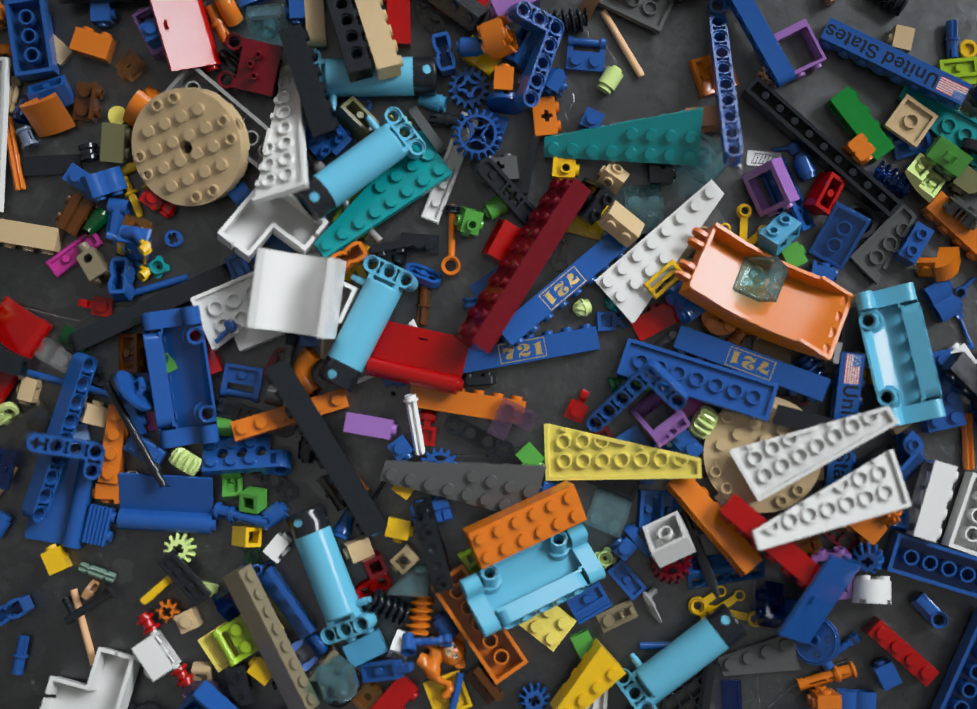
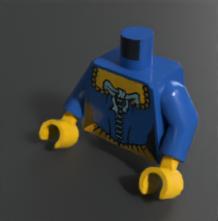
M121 225L118 234L108 231L105 242L116 245L115 254L131 260L136 269H140L137 273L138 278L142 282L147 280L151 271L148 267L144 266L147 264L149 255L152 252V230Z

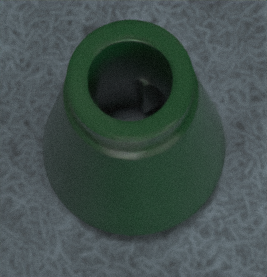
M101 208L92 210L82 231L91 237L107 224L108 213Z

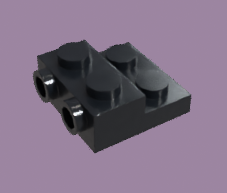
M585 177L582 183L591 190V193L576 216L581 221L592 226L594 222L600 220L601 213L606 206L611 205L615 194L605 185Z

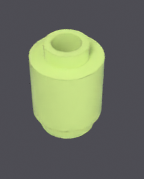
M612 65V67L607 66L598 80L597 88L601 92L610 95L611 92L615 91L623 78L622 70L615 65Z

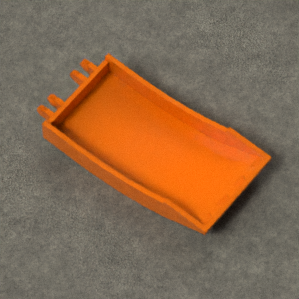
M719 223L713 224L705 229V231L696 227L692 229V235L696 238L689 237L687 243L696 250L692 262L680 259L678 265L683 270L677 269L674 272L675 277L683 282L679 294L720 319L759 338L826 361L831 360L854 297L852 293L824 275L813 274L764 252Z

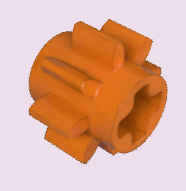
M896 510L877 517L884 525H896L901 521L899 516L902 515V510Z
M171 598L167 600V603L160 601L159 604L162 607L155 610L160 615L158 620L163 618L166 624L169 623L170 618L175 621L174 616L181 612L177 607L179 602L173 603ZM170 607L171 611L167 614L165 611Z

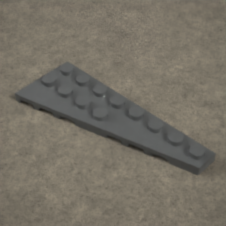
M385 460L380 481L499 512L538 494L546 465Z

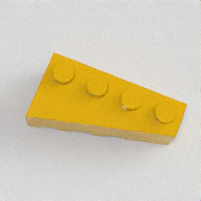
M597 638L593 641L589 651L585 652L577 668L573 669L568 681L564 682L550 702L552 709H587L626 674L620 663Z

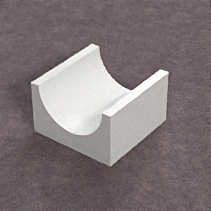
M258 248L247 327L302 334L323 339H336L347 261Z

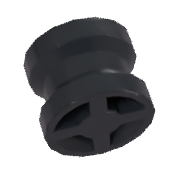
M84 143L78 145V150L81 152L80 161L95 162L100 160L97 154L98 144Z

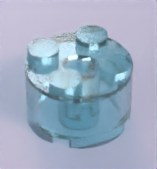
M337 655L331 661L325 662L315 669L316 680L322 698L326 702L333 703L332 701L337 700L339 703L346 702L357 694V688L360 683L354 664L350 660Z

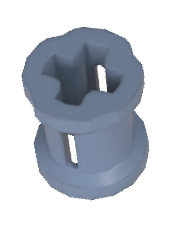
M30 125L23 126L15 131L23 144L21 146L23 150H29L39 145V142L35 140L32 134V127Z

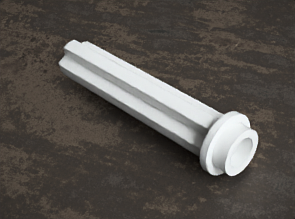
M415 393L404 395L405 399H403V402L406 403L415 455H423L425 453V446L417 406L419 398L416 397Z

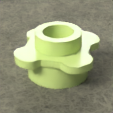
M604 547L602 551L595 552L604 569L616 563V558L611 554L610 547Z

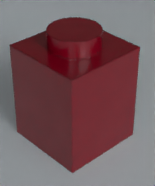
M374 550V555L360 561L366 576L370 580L388 572L382 555L377 550Z

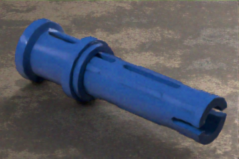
M217 502L213 508L212 515L214 519L222 518L229 523L240 522L264 530H268L271 526L270 518L240 512L237 506L230 507L222 502Z

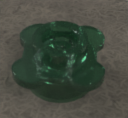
M243 547V563L245 565L250 563L260 564L262 562L260 557L261 547Z

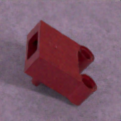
M237 33L228 34L225 38L226 46L235 53L241 52L237 75L235 76L229 71L220 72L217 77L218 85L225 90L231 91L236 89L274 98L285 52L284 48L270 43L243 38ZM235 38H239V45L237 47H232V40ZM231 76V83L225 86L223 84L224 78Z

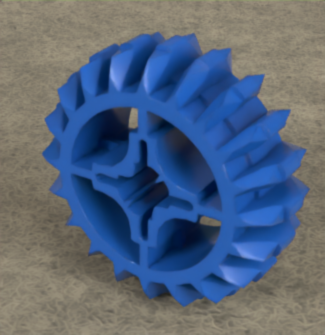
M475 108L474 115L471 114L470 110H467L468 117H465L462 113L460 117L463 121L455 120L459 127H452V130L457 133L452 134L451 137L454 139L458 138V140L453 142V145L457 146L460 144L457 152L459 153L464 150L462 154L464 158L469 153L470 161L473 160L474 155L477 156V161L481 159L480 155L488 158V152L491 156H494L495 153L492 149L500 150L496 143H503V140L498 138V136H503L504 132L497 131L502 128V124L495 125L499 120L498 117L491 120L493 113L490 112L488 116H485V109L482 110L481 114H478V108ZM482 120L487 122V124L477 127L471 121ZM466 125L471 134L467 138V140L463 142L461 134L464 126ZM492 128L494 138L489 145L484 136ZM473 129H474V131H477V130H478V132H479V131L482 132V133H481V138H482V140H481V139H477V138H476V139L473 138V137H474ZM479 143L485 149L472 150L468 146Z

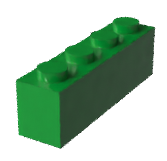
M848 86L826 103L852 139L863 133L868 139L867 142L874 146L875 152L871 154L873 156L870 160L871 164L895 148L892 138L883 132L880 122L873 119L869 108L860 102L858 94L854 89H850Z

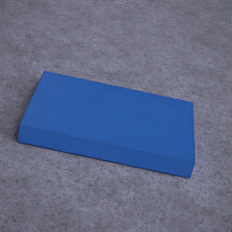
M837 201L808 253L842 271L872 219Z

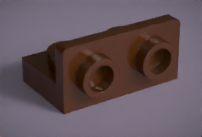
M77 82L72 116L74 121L97 124V119L101 116L100 100L104 96V89L98 82Z
M118 334V371H126L128 373L148 372L143 334Z
M480 663L465 674L466 679L487 705H490L495 700L499 702L504 698L502 690L495 684Z

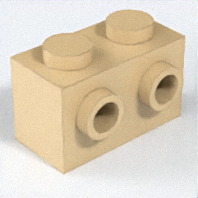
M616 200L604 210L598 222V225L603 230L607 231L626 248L639 238L645 226L641 220Z

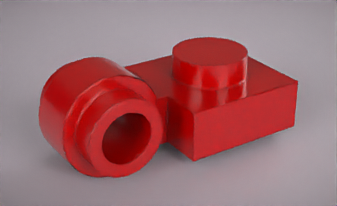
M149 187L146 188L138 199L153 212L159 207L158 213L166 219L172 217L176 212V205L168 201L166 203L162 202L163 199L156 195Z
M429 409L421 410L420 421L424 423V425H421L424 445L435 446L437 427L430 426V424L436 423L437 412Z

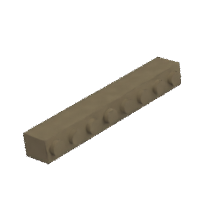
M248 564L233 570L224 576L223 579L287 708L314 709L320 702L252 565Z

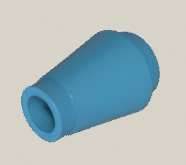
M443 94L419 96V106L437 113L445 112L447 109L448 98L443 96Z

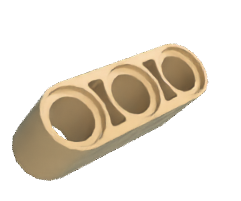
M304 0L306 29L311 40L308 41L309 48L328 47L325 0Z

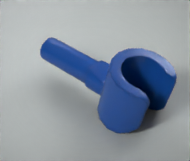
M797 143L782 147H772V152L789 150L791 156L800 153Z
M972 276L962 287H956L954 293L962 289L963 294L959 298H964L967 295L968 287L976 280V277Z
M229 319L223 323L226 329L214 340L215 343L218 344L226 335L237 330L234 320Z
M271 559L260 565L253 564L252 567L257 568L256 575L258 576L262 573L263 569L275 562Z

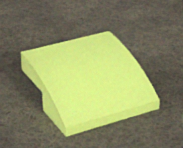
M920 152L907 168L905 174L915 190L930 203L947 180L932 169L934 165L927 161L928 157Z

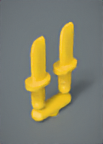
M134 162L121 167L123 176L137 170ZM124 176L128 187L125 189L127 193L124 196L129 197L136 216L139 218L143 215V210L136 196L138 190L137 188L133 190L129 177ZM145 184V185H143V186H141V187H142V189L144 190V189H146L148 186Z

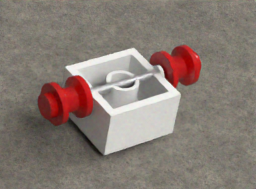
M146 611L137 617L138 622L135 624L137 626L142 625L145 630L143 636L149 633L151 636L132 648L134 659L137 662H141L144 667V674L148 679H152L153 682L171 669H175L169 674L170 677L175 676L177 678V687L182 686L185 688L193 682L191 678L194 677V674L187 673L185 670L187 667L186 663L180 666L179 663L182 661L162 631H157L156 629L161 624L154 623L152 620L153 612L148 614Z

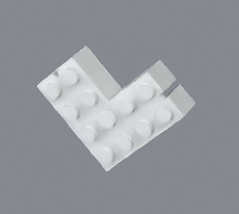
M255 187L217 233V240L231 250L235 248V253L249 263L257 254L258 248H261L272 234L297 253L306 255L315 241L325 232L329 221L324 217L319 221L314 220L303 209L293 194L255 205L252 202V197H255Z
M98 647L88 682L83 683L62 676H50L45 694H56V698L44 697L40 709H127L141 662H137L133 654L123 653L122 651L107 647Z

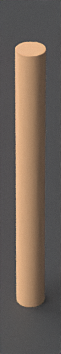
M603 10L600 15L638 79L643 77L645 74L611 16L607 10Z
M78 589L70 590L75 609L82 607ZM84 614L77 620L91 666L94 663L96 654Z

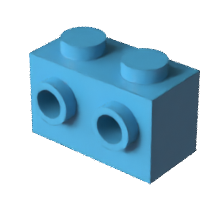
M783 211L778 216H774L770 224L759 230L757 246L774 257L778 256L799 236L802 223Z
M372 627L358 637L354 636L345 639L346 643L342 646L352 668L387 652L389 648L379 627L375 629Z

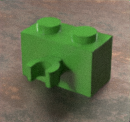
M940 134L925 152L926 156H928L926 160L934 166L939 164L944 167L942 171L950 177L953 175L959 177L973 160L971 155Z

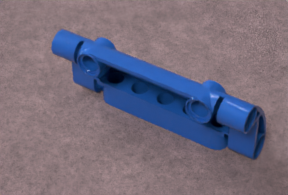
M199 305L141 313L144 333L143 342L161 449L220 441ZM197 330L200 333L198 341L190 339L191 331ZM164 353H168L178 369L168 374ZM210 408L212 411L211 416L207 419L203 418L201 415L202 410Z

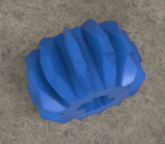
M868 540L866 545L860 542L859 547H853L851 559L861 566L858 573L864 570L865 575L868 574V571L875 574L876 569L881 570L882 563L885 561L882 556L883 550L878 549L877 543L871 546Z
M531 682L529 683V689L523 686L522 690L524 693H518V697L521 698L518 701V705H524L521 709H546L543 705L550 706V701L546 700L550 698V694L545 693L547 688L544 686L539 690L540 683L538 682L535 688H533ZM534 695H536L537 700H535L534 703H531V699L529 698H533Z

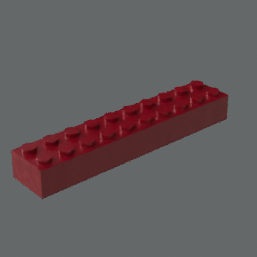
M556 177L550 182L546 194L540 198L539 205L529 215L526 225L520 229L518 238L510 245L509 252L505 258L499 262L497 271L489 278L488 285L478 295V300L468 311L467 318L459 325L455 338L471 350L488 354L491 352L591 193V190L576 177Z

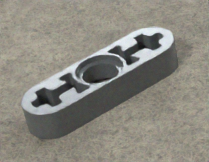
M416 105L407 109L412 120L440 155L447 150Z

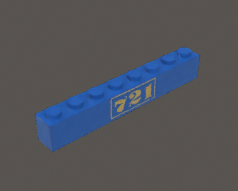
M608 233L518 309L500 338L509 348L513 345L518 347L525 341L523 337L527 333L532 335L540 328L538 324L542 320L546 323L554 316L552 312L555 309L561 310L568 304L566 300L569 297L573 296L575 298L583 291L581 289L582 286L585 284L591 285L597 279L595 275L599 272L603 274L611 267L609 263L614 259L617 262L625 255L624 251L627 248Z
M591 324L580 325V329L577 330L567 327L562 328L560 333L553 334V330L542 332V336L534 337V334H528L523 337L525 341L518 347L513 345L509 348L505 342L496 343L489 354L469 348L463 374L599 350L596 326L591 327Z
M681 325L673 347L677 348L675 351L683 355L691 353L695 355L694 358L703 361L707 359L713 361L715 365L727 366L732 368V370L779 384L778 390L780 386L787 388V393L798 396L799 393L806 395L805 399L814 403L817 400L823 401L831 380Z

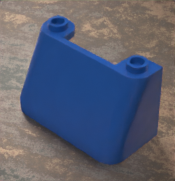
M903 430L898 435L893 436L897 444L894 452L900 457L898 465L904 484L920 468L926 457L922 439L915 432Z

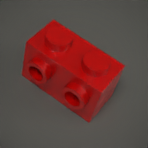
M833 171L819 173L802 206L816 216L829 215L846 181Z
M506 219L498 220L481 254L499 264L509 252L510 245L518 238L520 228Z

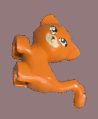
M458 633L452 638L451 647L425 646L429 650L428 653L422 652L415 663L422 669L428 679L433 680L438 685L445 686L446 690L441 694L443 700H447L452 695L454 688L451 681L440 676L441 663L444 662L460 670L465 669L466 666L464 659L466 655L465 638L462 633Z

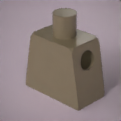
M88 242L79 244L77 248L81 254L76 259L87 278L97 286L105 287L108 285L109 278L111 277L109 263L103 254L96 248L90 247Z

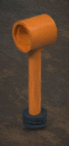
M455 204L445 205V214L448 215L447 257L441 263L443 274L450 278L457 276L461 269L460 261L455 257L456 225L454 221L456 215L460 212V206ZM453 262L457 267L454 271H448L445 268L446 264Z

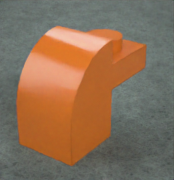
M150 85L143 91L139 89L129 101L123 121L134 127L142 108L160 92Z
M939 247L937 257H919L916 262L918 277H936V282H943L953 278L958 273L961 263L959 247Z

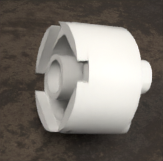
M854 576L852 579L851 603L891 604L890 576Z

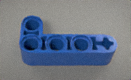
M29 432L23 439L24 445L32 452L81 459L79 471L86 479L95 480L101 474L105 449L96 441L39 432ZM36 438L38 441L44 442V446L39 443H34L33 446L30 441H34ZM58 440L59 446L51 450L50 443ZM78 443V450L70 452L71 445ZM97 446L98 452L95 455H90V449ZM93 465L94 472L86 474L87 467Z

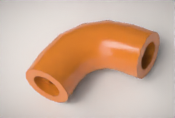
M214 0L227 27H234L242 22L243 16L234 0Z
M305 347L295 360L293 370L310 398H312L320 391V387L315 383L311 374L314 366L320 361V356L312 348Z

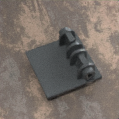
M947 194L952 200L950 203L946 201L942 205L944 211L953 216L954 219L964 211L957 222H961L968 230H975L977 227V211L971 206L966 208L964 206L966 202L957 195L953 194L951 197Z

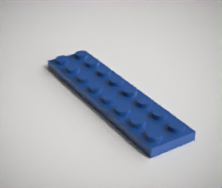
M628 338L616 375L628 379L647 360L653 359L659 362L687 390L688 398L768 422L779 384ZM646 368L648 373H655L652 368ZM660 382L661 386L669 387L668 383Z

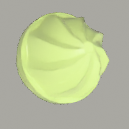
M580 298L573 304L572 310L578 317H587L588 314L592 313V306L588 299Z

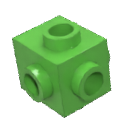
M461 206L460 212L456 215L454 221L456 229L463 236L471 237L472 234L478 236L479 231L482 230L484 225L482 220L484 213L477 209Z

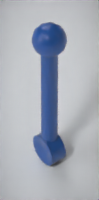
M960 312L955 315V318L960 322L968 343V349L973 350L975 345L970 340L962 319L964 315Z

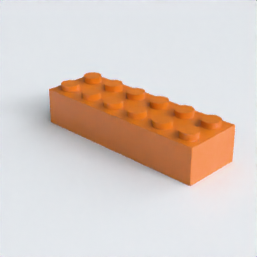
M564 481L533 497L463 528L462 531L475 564L484 569L586 521L587 517L574 484Z
M460 563L450 570L454 589L436 593V596L497 685L527 664L528 660L507 630L502 629L486 638L482 635L459 584V580L470 576L464 565Z

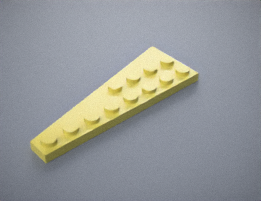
M544 424L546 481L702 478V463L699 457L554 424Z

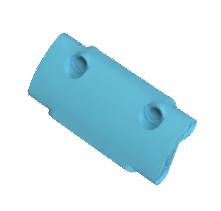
M913 282L877 291H864L854 294L859 315V325L880 407H890L899 422L895 426L946 416L941 397L942 389L932 348ZM868 316H872L874 319V323L871 326L865 325V319ZM886 392L892 394V401L889 403L883 400V395Z
M582 523L459 580L471 614L485 638L502 629H511L583 593L590 585L606 577L604 568L587 542L588 534ZM560 540L562 544H556L554 541ZM492 574L494 577L486 578L485 575Z

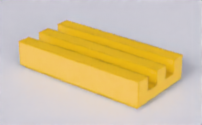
M672 259L644 283L643 286L656 300L679 279L675 277L658 293L654 290L672 276L675 270L682 269ZM672 265L674 269L651 288L649 284Z
M167 575L140 599L142 604L150 603L173 583V580Z

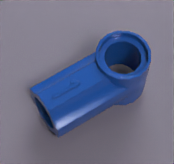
M111 197L108 199L106 234L108 231L118 234L120 226L125 225L126 217L130 214V200Z
M920 592L912 599L910 603L926 619L929 625L937 629H943L947 626L949 621L947 615L924 592ZM940 614L941 621L935 624L933 618L935 615Z

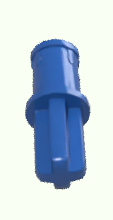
M952 19L946 21V39H944V42H946V59L959 58L958 41H960V38H958V21Z
M27 635L18 636L15 653L12 654L14 659L11 674H24L25 661L29 656L27 650L30 638Z

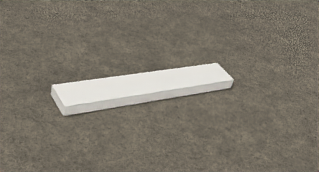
M461 112V114L463 113L465 116H468L466 112ZM473 120L471 123L477 126L479 120ZM468 127L462 130L461 138L463 142L471 134ZM451 138L443 158L444 162L453 172V176L430 191L420 217L439 225L445 205L448 202L464 161V157H462L464 150L459 153L457 152L460 144L457 146L453 145V142L458 140V138Z

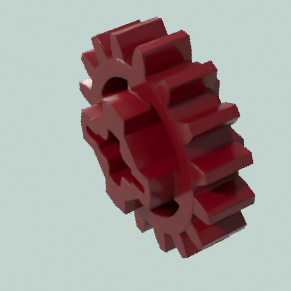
M691 555L683 557V565L680 562L681 559L675 561V564L670 563L660 570L655 559L650 558L651 563H653L650 568L654 571V576L659 577L660 582L666 579L668 585H670L671 581L678 584V579L685 581L684 575H690L688 569L693 568V565L690 563L693 559Z

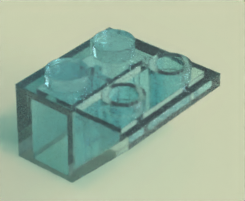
M623 185V206L645 224L644 227H657L663 222L665 207L661 185Z

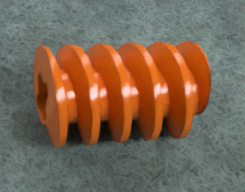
M412 593L411 595L416 600H412L410 603L415 608L409 609L413 615L407 617V619L412 621V623L406 624V627L410 628V631L407 632L427 636L429 631L425 628H429L431 625L427 621L432 619V616L428 613L433 612V608L429 605L435 603L431 598L434 596L424 593Z

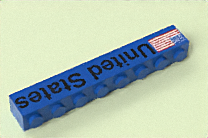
M830 18L818 42L823 49L827 51L833 50L840 57L851 59L860 67H868L879 76L885 75L896 84L906 85L910 91L920 92L926 95L927 99L931 101L937 100L943 103L944 107L951 110L959 109L972 84L833 18Z
M841 351L839 364H836L830 418L838 420L856 415L859 412V408L862 407L863 398L860 395L861 389H864L865 386L863 370L867 368L865 354ZM854 449L824 465V480H822L821 490L852 471V466L856 462Z

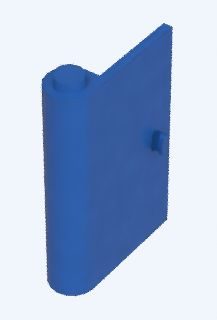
M90 451V455H95L97 453L94 451ZM66 458L46 519L37 523L28 518L24 538L62 544V546L68 548L82 549L83 542H81L89 504L92 500V489L95 485V480L86 479L80 473L81 459ZM88 466L86 469V474L93 473L94 466Z
M119 472L120 510L117 515L118 529L211 535L213 531H216L217 519H214L212 515L214 508L213 477L163 475L167 485L160 488L153 475Z
M830 554L777 634L796 640L802 645L804 643L809 644L861 566L846 555L843 558H839Z

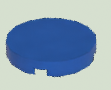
M494 91L487 96L486 105L494 112L517 114L523 111L515 104L516 93L514 92L504 94V91Z

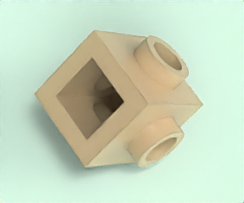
M611 161L607 167L603 165L598 172L600 177L597 182L608 187L616 195L630 174L620 165Z

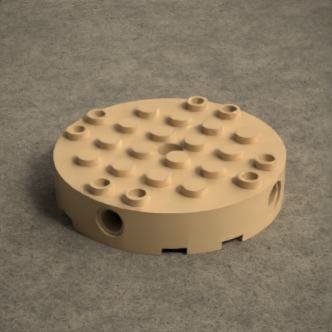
M187 87L164 91L152 98L142 108L133 127L131 148L133 160L140 177L156 195L176 205L199 206L217 201L237 187L236 185L247 170L250 142L245 123L231 103H228L221 95L208 89Z
M775 397L768 422L723 409L718 414L719 418L714 430L711 431L710 435L706 436L703 443L705 472L715 490L726 500L732 493L737 494L758 513L780 511L799 502L812 489L821 470L820 467L758 502L730 455L729 450L798 431L773 424L778 404L801 410L793 403L779 397Z

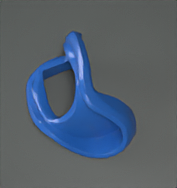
M318 633L311 634L302 640L299 639L292 644L294 651L304 644L309 645L313 650L312 659L303 665L301 664L304 672L311 669L319 657L328 650V644L321 640Z

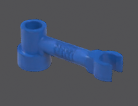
M853 631L845 638V641L840 644L839 651L834 659L843 651L862 640L858 633ZM833 660L820 665L825 672L833 668Z
M411 632L403 633L402 644L400 645L401 655L406 657L414 656L417 653L416 646L438 645L446 648L451 647L452 635L444 634L432 638H414Z

